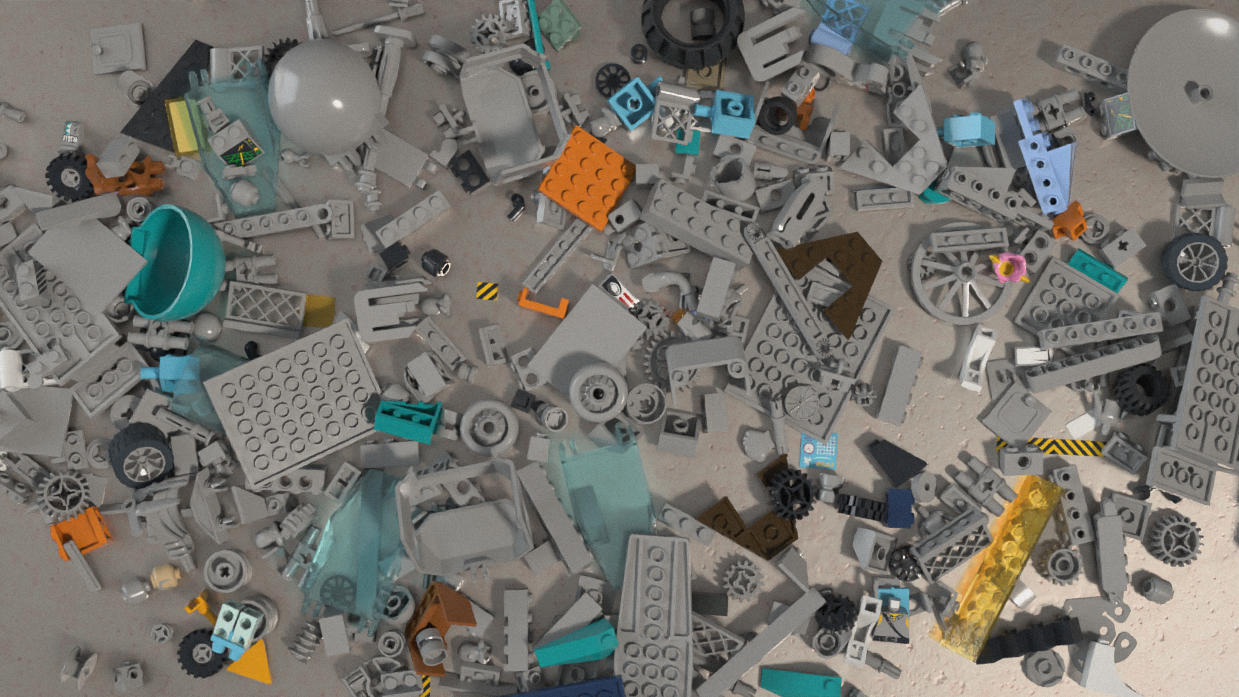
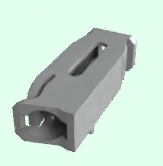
M809 175L802 178V185L790 195L772 225V231L767 233L769 239L781 244L785 249L797 245L819 210L823 197L828 194V189L813 176Z

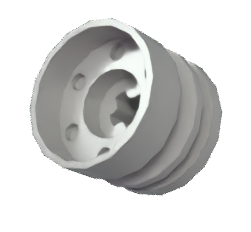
M650 383L640 384L628 392L624 412L633 423L639 425L652 424L660 420L665 414L667 408L666 396L656 385ZM646 400L648 408L642 410L640 402Z

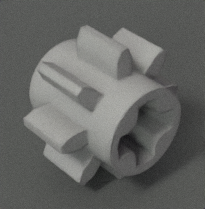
M860 383L855 386V391L852 394V399H855L856 405L859 404L860 406L873 404V398L877 397L876 390H873V385L868 383Z

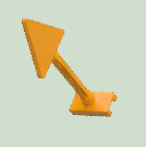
M205 588L196 599H191L184 609L188 614L198 610L215 627L218 617L206 602L210 592ZM262 638L244 652L241 659L232 662L227 667V671L271 684L272 679L264 639Z

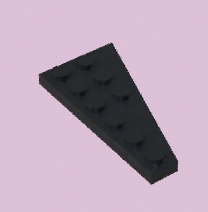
M195 40L120 133L176 154L178 146L169 103L193 100L194 104L210 59V49L214 47Z

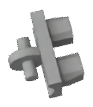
M567 92L558 101L562 118L566 124L571 123L572 127L576 125L581 127L590 118V114L586 109L578 111L576 108L581 103L578 93L569 95Z
M444 104L439 106L440 110L432 117L438 126L446 121L449 122L450 126L442 131L447 139H453L457 136L459 139L464 135H459L458 133L460 128L456 122H459L461 126L465 125L466 122L463 118L466 116V112L464 110L459 112L455 107L451 110L454 114L452 117Z
M842 358L839 359L838 363L831 361L830 367L821 365L819 369L820 385L830 387L832 379L839 380L837 389L844 392L849 390L851 384H855L856 378H854V373L849 372L850 366L844 365L845 359Z

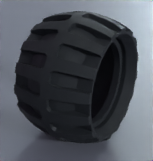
M644 0L641 11V25L646 42L658 58L677 69H693V71H698L717 65L732 53L738 44V36L743 32L745 11L742 0H713L723 13L724 24L721 30L710 40L698 44L684 43L674 38L664 27L661 16L664 8L671 0Z

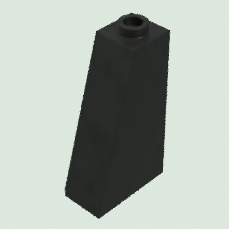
M692 592V611L703 615L727 616L728 595L726 593Z

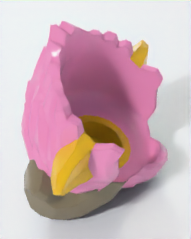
M1005 252L994 253L989 256L992 260V269L1001 284L1007 281L1030 282L1026 276V260L1020 254Z

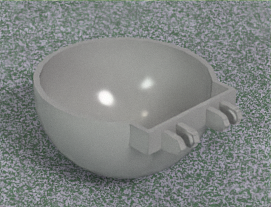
M318 38L302 42L290 49L276 64L268 86L270 113L279 131L298 148L314 154H323L331 166L340 162L347 172H351L354 169L353 164L359 166L362 163V159L355 149L366 143L371 151L378 152L380 147L377 142L381 146L387 145V138L381 130L390 123L381 111V95L378 83L369 65L356 51L338 41Z

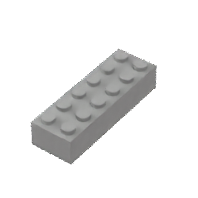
M660 179L651 188L640 216L641 220L711 257L736 263V270L740 271L749 265L754 251L744 236V228L747 224L663 179ZM751 228V235L757 237L756 230Z

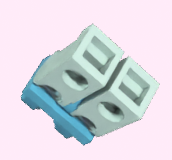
M232 599L224 602L214 628V633L210 639L213 641L212 651L223 653L225 647L231 649L228 656L230 659L235 661L241 659L244 652L250 648L255 631L264 613L250 607L245 609V605Z

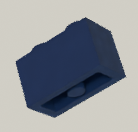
M886 488L885 503H889L885 527L911 529V524H914L915 520L914 513H911L912 505L915 504L912 490Z

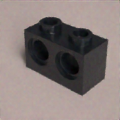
M470 149L451 161L453 167L450 169L456 178L460 176L463 183L460 185L466 194L470 192L474 196L492 184ZM468 162L469 168L467 170H460V164ZM472 178L480 179L477 186L470 185Z

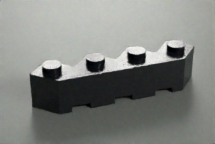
M1061 615L1058 616V619L1048 622L1036 621L1032 622L1031 626L1018 629L1016 627L1004 629L1005 632L989 635V633L978 635V639L971 641L976 665L995 663L1003 658L1021 657L1029 652L1047 651L1055 646L1076 644L1083 640L1078 617Z

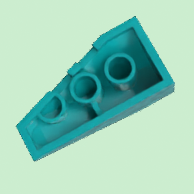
M604 618L535 648L534 652L539 666L548 667L601 660L614 654L619 643L613 626Z
M762 668L760 687L781 697H840L842 677L839 674Z

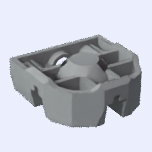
M375 655L343 676L342 680L353 697H367L361 691L366 688L369 697H382L381 674L394 672L401 666L406 670H410L404 660L397 657ZM371 661H373L378 669L373 675L366 667ZM361 675H364L363 677L352 683V681H354ZM373 679H378L377 685L372 686Z

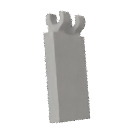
M383 128L382 132L387 138L388 143L386 146L379 144L380 148L377 153L375 168L408 188L414 184L425 190L428 185L427 182L417 176L422 168L434 174L438 169L436 165L427 161L429 158L428 154Z

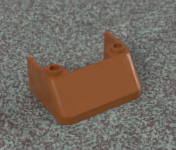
M432 581L405 627V638L416 675L440 677L446 675L443 663L435 666L424 664L416 642V637L421 631L428 628L438 629L447 650L444 636L451 625L472 627L477 625L469 600L443 582Z

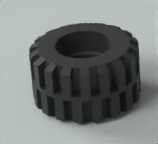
M1140 363L1135 366L1133 365L1118 377V380L1115 381L1116 387H1114V392L1117 393L1115 398L1119 400L1118 404L1120 407H1124V411H1130L1131 415L1135 416L1138 414L1140 417L1151 414L1167 402V397L1170 395L1168 391L1170 386L1166 384V376L1163 377L1160 370L1157 371L1155 366L1149 367V364L1144 363L1142 365ZM1137 384L1145 389L1147 396H1144L1138 390Z

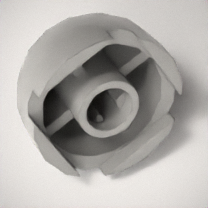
M394 585L395 588H386L378 595L375 601V611L386 624L401 625L412 617L415 610V602L412 594L406 587Z

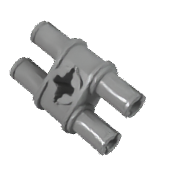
M1075 88L1061 94L1053 93L1049 97L1035 101L1032 114L1033 116L1040 114L1043 118L1039 122L1041 128L1038 130L1039 134L1046 131L1051 133L1052 130L1063 126L1067 127L1070 125V122L1086 116L1082 106L1067 112L1063 110L1064 104L1079 99ZM1050 108L1052 109V111H1057V113L1054 115L1055 117H1053V115L1048 114Z
M275 254L235 256L233 260H226L225 272L235 271L236 277L223 280L220 291H228L231 280L264 286L278 284L277 273L259 274L260 267L276 265ZM247 269L251 271V273H248V277L244 275V273L247 272ZM235 286L234 290L243 291V288L240 286Z
M135 315L133 319L134 327L146 328L148 332L138 333L130 331L127 341L129 344H141L147 348L187 350L189 345L188 338L176 337L173 334L175 332L192 334L194 324L192 321L181 320L172 322L155 321Z
M974 455L969 459L967 465L979 474V478L974 481L963 470H960L954 478L966 488L968 495L970 494L980 503V506H986L994 515L999 517L1003 514L1005 508L993 498V495L999 492L1011 503L1017 498L1018 494L1006 484L1004 478H1001L992 470L991 466H986ZM989 482V490H983V488L985 487L983 483Z
M314 525L309 527L303 539L297 541L298 544L292 554L288 556L289 561L281 573L283 578L290 581L298 567H304L306 571L297 586L307 591L315 576L318 577L320 575L321 569L326 561L330 559L329 554L337 542V539L327 535L319 549L313 548L312 544L321 531ZM311 553V558L313 559V561L311 560L307 562V557L305 555Z

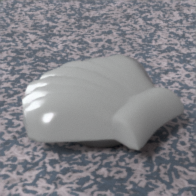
M12 321L0 322V351L6 347H11L15 350L24 341L23 336L15 328Z
M748 428L742 440L747 456L761 463L765 461L771 448L776 447L770 430L763 432Z

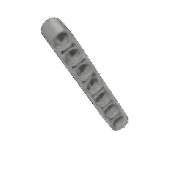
M1146 334L1030 368L1026 371L1029 389L1033 393H1038L1157 359L1162 355L1159 337L1156 334Z

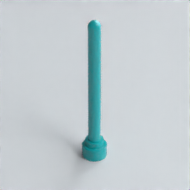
M527 0L536 52L544 54L535 0ZM546 60L545 65L547 71L551 70L550 61Z

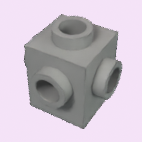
M125 661L119 663L120 667L112 668V679L116 686V691H127L143 686V671L140 663L132 664V661Z

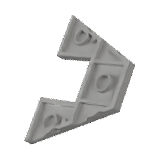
M920 84L893 112L920 140L894 166L868 140H865L839 167L840 169L920 195L948 168L923 84Z

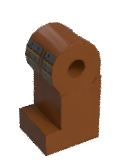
M801 103L798 109L796 108L797 120L795 123L800 124L799 129L807 130L814 106ZM777 107L776 117L781 121H788V115L785 110Z

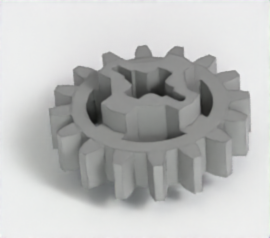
M489 14L488 18L482 15L481 21L476 19V26L471 25L474 32H469V35L473 36L470 42L475 44L473 48L479 50V53L493 52L503 49V45H509L506 38H511L507 34L510 28L505 26L507 22L501 20V17L498 15L494 17V15Z
M650 300L649 304H646L645 301H642L641 306L635 304V310H630V314L647 326L646 330L639 337L640 339L643 336H646L647 340H649L650 336L657 339V334L663 336L664 331H668V325H670L669 311H666L665 306L660 307V302L652 304V300Z
M738 560L737 566L730 564L731 570H725L728 576L722 578L727 581L723 588H729L726 594H733V600L739 597L740 603L743 602L744 598L750 602L751 596L757 599L756 592L762 593L763 591L759 587L765 585V583L760 581V579L764 578V575L758 574L761 569H754L755 563H751L749 566L747 560L744 561V564H741ZM744 568L751 570L754 575L746 574ZM737 571L736 578L731 580L733 573ZM742 575L745 579L749 580L746 582L745 587L738 582L741 581ZM752 583H756L755 588L750 592ZM738 587L742 589L743 594L735 592L733 588Z

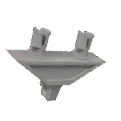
M208 467L197 473L189 502L190 506L181 509L183 517L194 516L195 522L221 546L230 539L227 529L238 528L239 522H232L238 518L236 515L223 518L216 492L227 491L228 486H220L226 482L225 479L212 482Z

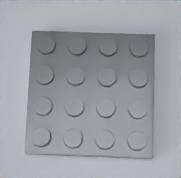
M1052 256L1015 318L1014 323L1039 337L1038 332L1044 329L1106 320L1120 295ZM1092 343L1058 349L1070 356L1087 352Z

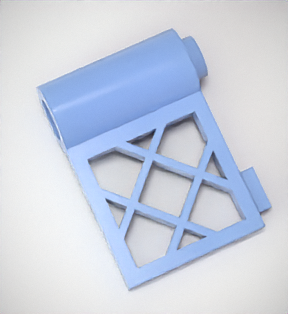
M828 0L826 6L829 8L816 30L813 29L809 35L810 45H825L848 56L871 9L853 0H841L846 3L847 9L836 12L835 5L838 0ZM855 9L864 11L861 18L853 20L851 11ZM849 12L851 21L840 25L838 16ZM836 17L838 26L833 28L825 26L828 19ZM853 24L854 32L852 36L849 37L843 34L842 28Z

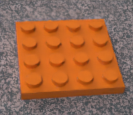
M576 125L570 133L572 135L560 158L551 165L537 191L592 228L602 232L609 220L608 215L614 212L636 173V165Z

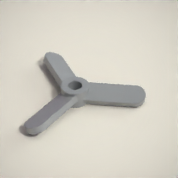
M138 489L124 503L103 505L98 509L100 515L127 513L132 535L139 537L143 528L140 516H136V507L145 501L149 494H144V489Z

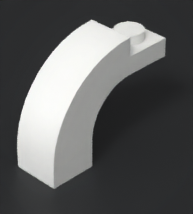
M978 324L962 364L959 378L962 387L980 393L983 387L985 365L996 342L997 330Z
M863 595L857 606L858 621H854L855 626L850 627L852 637L845 645L844 663L860 668L864 667L870 636L874 625L880 617L882 600Z

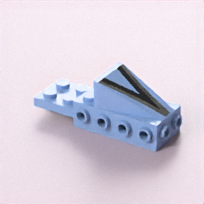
M1027 98L1014 101L1013 103L1026 138L1018 142L1043 214L1053 212V215L1064 212L1068 209L1067 206L1071 204L1076 142L1053 149L1054 141L1051 134L1048 135L1047 131L1039 134L1038 130L1041 128L1038 119L1033 117L1034 107L1031 100L1028 101Z

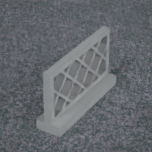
M231 280L226 319L223 321V327L300 339L304 333L303 321L307 293ZM235 286L242 287L246 294L238 299L234 293ZM255 289L261 290L265 295L258 302L251 294ZM274 292L280 293L284 299L277 305L270 297ZM247 295L254 303L248 310L241 302ZM293 295L301 296V305L297 308L289 301V298ZM266 298L273 306L267 313L260 306V303ZM285 301L293 310L286 316L278 308ZM236 303L244 311L239 316L231 315L232 306ZM255 306L263 315L258 319L253 318L249 313ZM274 309L282 318L278 322L272 321L268 316ZM293 312L299 318L298 325H292L287 320V317Z
M975 506L910 548L930 585L994 543L986 525L985 517ZM970 536H975L972 543L968 542ZM981 536L987 537L985 541L979 543ZM954 546L959 547L957 553H951ZM965 547H970L967 553L962 554ZM938 557H943L940 564H935ZM949 558H954L953 562L947 564ZM933 568L938 569L935 574L930 576Z
M692 611V620L699 621L703 626L699 628H694L693 626V663L714 674L738 653L745 639ZM715 630L719 632L720 636L711 638L709 631ZM705 632L707 638L698 639L696 633ZM732 639L738 644L737 646L729 647L726 640ZM722 641L724 648L716 649L713 642ZM709 643L712 650L701 647V644ZM727 653L728 660L721 658L718 654Z

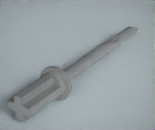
M422 2L409 5L408 7H398V12L331 31L333 36H337L401 17V20L404 21L407 17L424 13Z

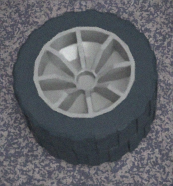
M1190 232L1176 236L1167 244L1166 249L1163 251L1161 263L1165 276L1172 284H1177L1179 288L1189 291H1203L1217 285L1224 277L1228 267V256L1226 255L1225 248L1214 237Z
M138 423L123 428L114 436L108 448L109 459L117 479L129 488L145 489L154 482H163L171 473L174 465V456L167 438L159 428L150 424Z

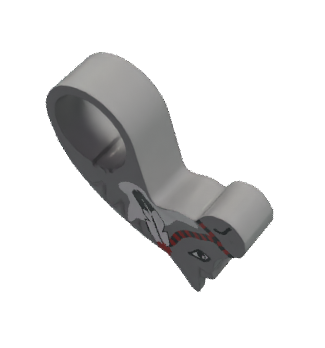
M812 44L810 46L805 62L817 69L820 76L887 97L886 90L890 86V80L887 79L888 68L876 63L871 65L859 64L840 51L825 45Z

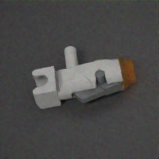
M681 307L670 318L684 336L692 339L691 342L720 337L710 330L709 321Z

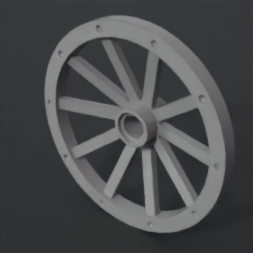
M957 222L944 225L931 233L987 228L974 223ZM929 235L919 244L911 264V283L918 301L933 317L952 325H972L989 319L1004 306L1011 293L1013 282L1007 281L1001 284L996 279L977 273V271L991 266L992 260L974 265L982 250L974 251L969 261L967 260L966 251L960 252L961 262L952 252L943 253L955 265L954 267L922 259L931 244ZM1007 248L996 249L998 253L1009 252ZM922 265L952 272L953 275L922 286L920 268ZM963 268L968 271L967 278L962 275ZM975 279L1002 288L1000 295L993 305L990 304ZM956 280L938 307L933 305L924 292ZM962 284L961 317L944 313L943 309ZM969 284L986 308V311L973 317H968Z

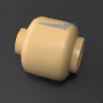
M167 563L155 567L150 577L153 587L163 591L176 587L181 574L178 567L174 568L173 564Z

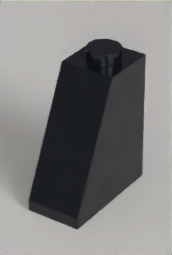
M875 439L868 445L869 449L866 451L894 488L901 486L928 465L924 460L885 439L880 441Z

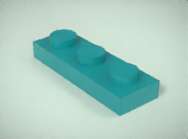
M1080 248L1076 250L1067 262L1069 266L1117 294L1128 281V277Z

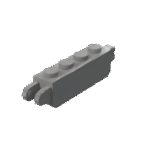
M1105 497L1100 503L1101 512L1093 516L1098 582L1103 590L1107 592L1109 603L1116 605L1123 604L1124 591H1127V584L1130 583L1129 575L1126 573L1125 568L1128 565L1127 555L1124 554V547H1126L1127 543L1122 528H1125L1124 517L1116 511L1115 503L1110 498Z

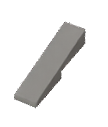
M111 192L37 212L35 216L41 231L80 226L81 221L119 216L121 204L116 192Z

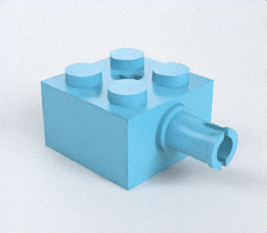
M660 76L648 86H645L639 77H635L605 100L609 107L617 113L620 121L628 131H632L654 114L656 100L653 95H655L658 82L663 80ZM630 100H631V101H635V100H636V102H637V103L635 104V107H636V108H634V107H633V108H630V106H629V105L631 104V103H630Z
M716 90L711 106L695 104L694 116L710 118L712 133L749 139L755 125L754 96Z
M970 113L969 116L964 117L960 114L951 115V118H944V127H936L939 138H944V141L957 148L995 145V122L988 119L987 116H982L981 113Z
M172 354L160 357L159 367H141V379H159L162 392H202L201 357L193 354L185 355V357H177Z

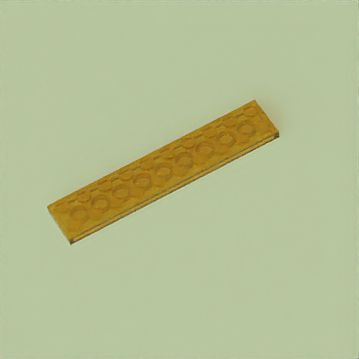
M1027 475L1017 498L1014 500L940 645L976 663L1064 492L1062 487L1034 475Z

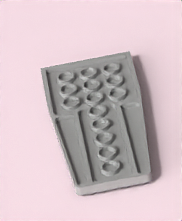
M633 533L629 537L616 636L619 645L614 653L613 675H622L626 697H692L694 649L690 540L688 537Z

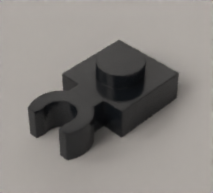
M517 388L510 407L529 413L531 408L536 413L537 406L545 402L542 400L534 401L535 395Z

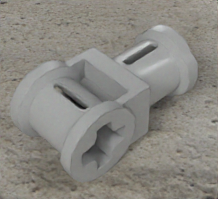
M212 95L196 102L205 115L202 118L208 132L212 136L230 125L227 116L222 112L221 108L217 109L215 107Z

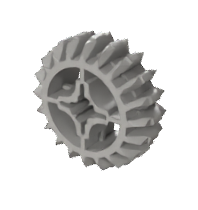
M69 469L66 470L65 475H62L61 470H58V476L51 472V480L45 476L43 480L46 484L39 483V487L43 490H37L36 494L42 497L37 498L36 501L38 503L43 502L39 506L40 510L47 508L44 512L45 516L50 512L52 513L51 520L57 515L59 516L58 522L62 521L63 516H66V521L69 522L70 515L77 519L78 514L76 512L84 514L85 511L81 507H89V504L85 501H91V497L86 495L91 493V489H84L89 483H81L84 476H80L77 479L76 471L72 476L69 475ZM65 481L73 483L79 490L69 489ZM58 482L59 490L52 493V495H47L48 489ZM62 487L63 491L66 492V494H69L66 499V504L65 500H63L62 497H59L62 492ZM76 496H81L80 502L74 508L69 509V501L76 498ZM49 501L59 502L63 510L54 508Z
M1170 515V519L1163 517V522H1157L1159 528H1152L1156 532L1155 535H1150V538L1155 539V542H1151L1150 545L1156 546L1152 552L1155 554L1159 553L1157 559H1163L1164 564L1168 565L1170 563L1172 567H1176L1177 564L1179 567H1184V563L1190 565L1191 559L1197 560L1195 554L1202 553L1198 548L1205 546L1203 543H1200V540L1205 537L1198 535L1202 531L1201 528H1195L1197 523L1191 522L1189 517L1184 518L1183 515H1178L1177 517ZM1175 525L1184 527L1182 531L1179 530L1177 533L1169 528ZM1164 536H1166V538H1167V543H1166L1165 545H1164ZM1189 536H1190V545H1188V543H1187V539H1188ZM1175 537L1179 538L1178 544H1175ZM1176 549L1184 552V554L1177 557L1169 553Z

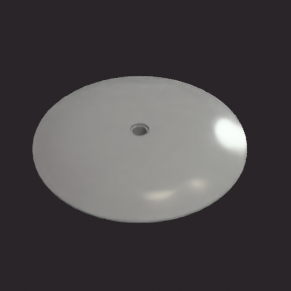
M1187 9L1170 14L1155 23L1144 34L1131 58L1127 88L1129 105L1135 124L1151 149L1162 160L1184 173L1203 178H1222L1239 173V21L1229 15L1208 9Z

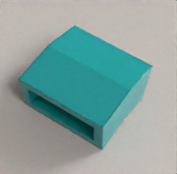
M677 129L676 139L683 141L684 132ZM691 130L693 131L692 141L688 142L686 146L676 144L675 153L677 155L698 156L700 131Z

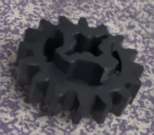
M831 594V599L824 597L826 603L816 611L815 615L818 627L823 628L824 633L830 630L831 635H834L837 631L841 635L842 630L848 633V627H854V621H858V611L854 601H850L848 596L843 599L841 594L838 595V598H835L833 594Z

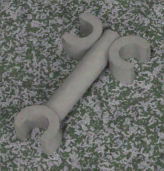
M214 229L221 240L258 254L261 253L262 245Z

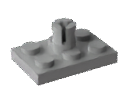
M551 165L543 169L542 180ZM537 189L533 190L534 193L531 194V201L533 204L539 205L536 222L555 229L564 230L567 210L538 192Z

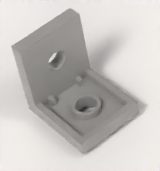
M647 222L624 231L626 236L622 243L630 270L661 258L685 255L692 252L690 245L675 237L672 239L671 235ZM639 242L642 243V249L639 248Z

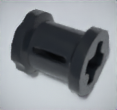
M636 44L631 48V60L634 64L642 65L647 60V48L642 44ZM638 51L642 52L640 58L636 57Z

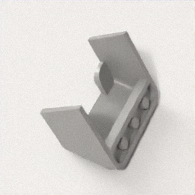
M766 81L755 111V125L748 140L754 142L753 145L804 163H817L834 125L839 106L835 105L830 119L825 117L814 118L806 131L799 129L800 124L794 123L792 128L783 135L770 134L763 129L759 122L760 109L770 99L765 97L770 84L769 81ZM777 106L770 107L767 112L769 119L777 125H785L788 121H781L775 115Z
M726 336L673 344L667 348L666 361L674 407H678L675 388L682 387L688 383V370L727 364L728 372L732 377L743 378L745 392L747 396H752L744 347L739 337Z

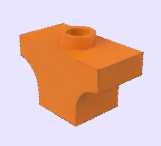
M1076 200L1067 207V210L1059 213L1052 220L1054 225L1049 230V233L1054 239L1068 237L1075 241L1088 229L1085 218L1082 217L1084 215L1082 206Z

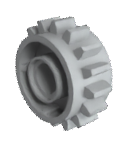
M304 502L301 503L281 523L280 527L283 530L280 534L286 539H297L317 519V508L312 503L308 505Z
M1059 544V548L1056 545H1052V550H1045L1047 554L1046 556H1041L1044 561L1040 563V566L1044 567L1042 574L1048 575L1046 580L1050 581L1053 579L1052 584L1057 585L1060 583V586L1065 587L1066 582L1068 585H1073V580L1079 581V574H1083L1081 567H1084L1085 564L1081 563L1083 556L1077 555L1079 552L1077 549L1072 550L1071 545H1067L1065 548L1064 544ZM1061 560L1066 562V567L1063 570H1060L1058 566Z

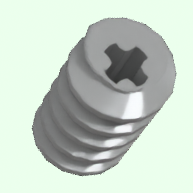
M306 620L305 623L308 628L301 627L300 629L304 634H297L296 636L299 638V641H292L295 648H287L293 657L307 664L306 659L311 658L310 652H315V646L320 644L319 639H323L320 623L316 620H312V622Z

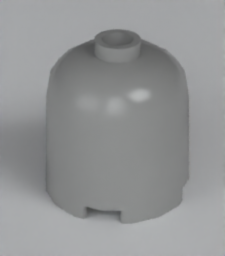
M728 155L722 157L721 162L716 167L715 165L712 167L710 173L711 180L722 195L741 202L746 201L752 196L756 188V182L744 159L738 155Z

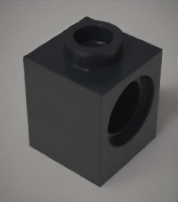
M399 242L379 253L391 272L411 261L408 256L411 254L405 244L402 246Z

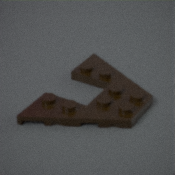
M859 232L803 243L788 249H776L787 269L797 281L828 257L852 287L823 310L846 340H849L882 264L880 257Z
M782 454L754 474L767 494L771 492L767 487L773 486L770 480L775 479L774 475L781 474L782 470L788 471V454ZM790 479L787 480L783 485L790 487ZM724 496L694 518L701 524L766 561L771 560L798 539V531L795 526L796 520L790 521L788 519L785 521L782 517L776 516L777 511H768L746 527L727 496ZM793 505L789 506L788 510L793 511Z

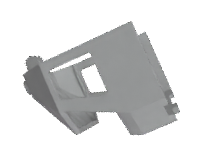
M524 43L467 58L459 75L463 100L472 126L461 129L458 133L459 135H466L474 131L476 137L464 140L462 146L465 147L478 143L486 172L494 187L529 177L556 163L572 135L567 134L545 65L548 57L532 50ZM519 58L537 68L560 141L552 156L541 158L544 151L521 79L501 68L508 61Z
M491 449L494 459L492 461L417 476L413 466L410 467L406 477L395 486L401 542L417 572L444 576L470 570L472 582L478 583L476 569L482 568L483 578L485 581L490 580L488 566L519 560L534 548L526 503L516 468L511 460L501 457ZM496 472L511 480L514 503L504 498L429 514L417 531H415L411 519L410 502L422 488Z

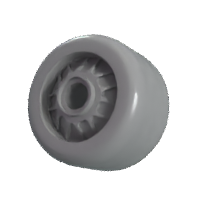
M592 362L581 367L573 376L569 388V398L572 407L582 418L591 422H606L615 418L624 409L628 399V387L623 374L616 367L605 362ZM596 388H601L604 391V395L601 398H596L593 395V391Z
M488 398L479 400L467 408L461 419L460 432L464 443L471 451L481 456L493 457L491 449L497 452L498 455H502L515 445L520 432V424L517 414L508 404L497 399ZM487 422L494 424L495 428L492 433H487L484 430Z

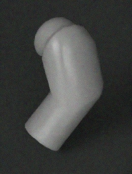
M1153 150L1148 152L1150 160L1157 159L1161 162L1164 172L1173 169L1171 165L1162 160Z

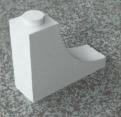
M1099 638L1097 642L1090 640L1080 686L1117 697H1144V695L1127 687L1119 677L1114 663L1115 647L1109 645L1107 640Z

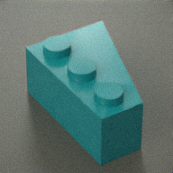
M381 401L375 415L373 430L430 445L439 420L442 402L424 404V402L418 401V404H406V401Z

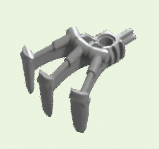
M197 473L166 477L163 482L152 483L144 489V494L148 493L150 496H153V501H143L136 507V516L146 517V542L165 546L170 558L179 559L183 570L186 572L195 569L190 555L195 546L190 533L180 519L177 506L180 504V499L177 498L178 489L187 485L188 481L196 479Z

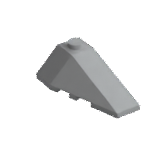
M911 51L893 52L891 55L889 73L891 80L887 91L889 98L888 103H886V115L889 128L907 127L893 112L920 84H923ZM924 87V91H925V94H926V98H927L928 104L930 105V108H931L930 99H929L928 94H927V92H926V89H925V87Z

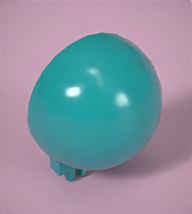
M164 204L148 214L140 227L132 228L131 240H128L127 244L148 262L126 288L123 289L122 294L125 295L124 304L133 305L136 311L146 319L172 322L191 317L210 304L222 286L226 270V257L219 235L205 218L188 208Z

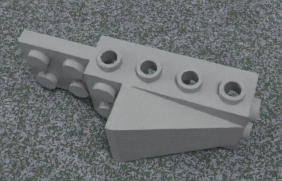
M953 166L947 168L935 180L937 183L933 191L998 223L1013 221L1034 232L1038 229L1041 231L1051 230L1054 222L1048 220V216L1041 213L1036 214L1032 212L1030 207L1022 205L1024 199L1019 197L1017 192L1008 190L1016 171L1014 168Z

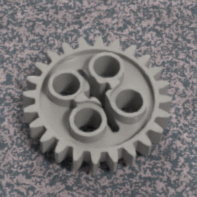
M673 331L669 333V337L665 332L662 339L657 336V339H655L657 343L651 341L649 343L652 348L647 347L645 349L649 355L643 356V358L647 359V362L642 365L648 366L644 373H650L647 380L654 379L653 385L659 384L661 390L666 387V393L671 391L669 376L667 378L663 377L661 369L663 367L667 368V364L658 365L657 362L667 361L666 358L660 356L659 351L661 348L667 350L673 344L691 342V340L688 341V336L682 338L680 331L676 336ZM705 367L688 370V383L682 387H676V393H678L679 388L682 392H685V386L691 389V382L698 383L695 377H702V374L698 371L705 369Z

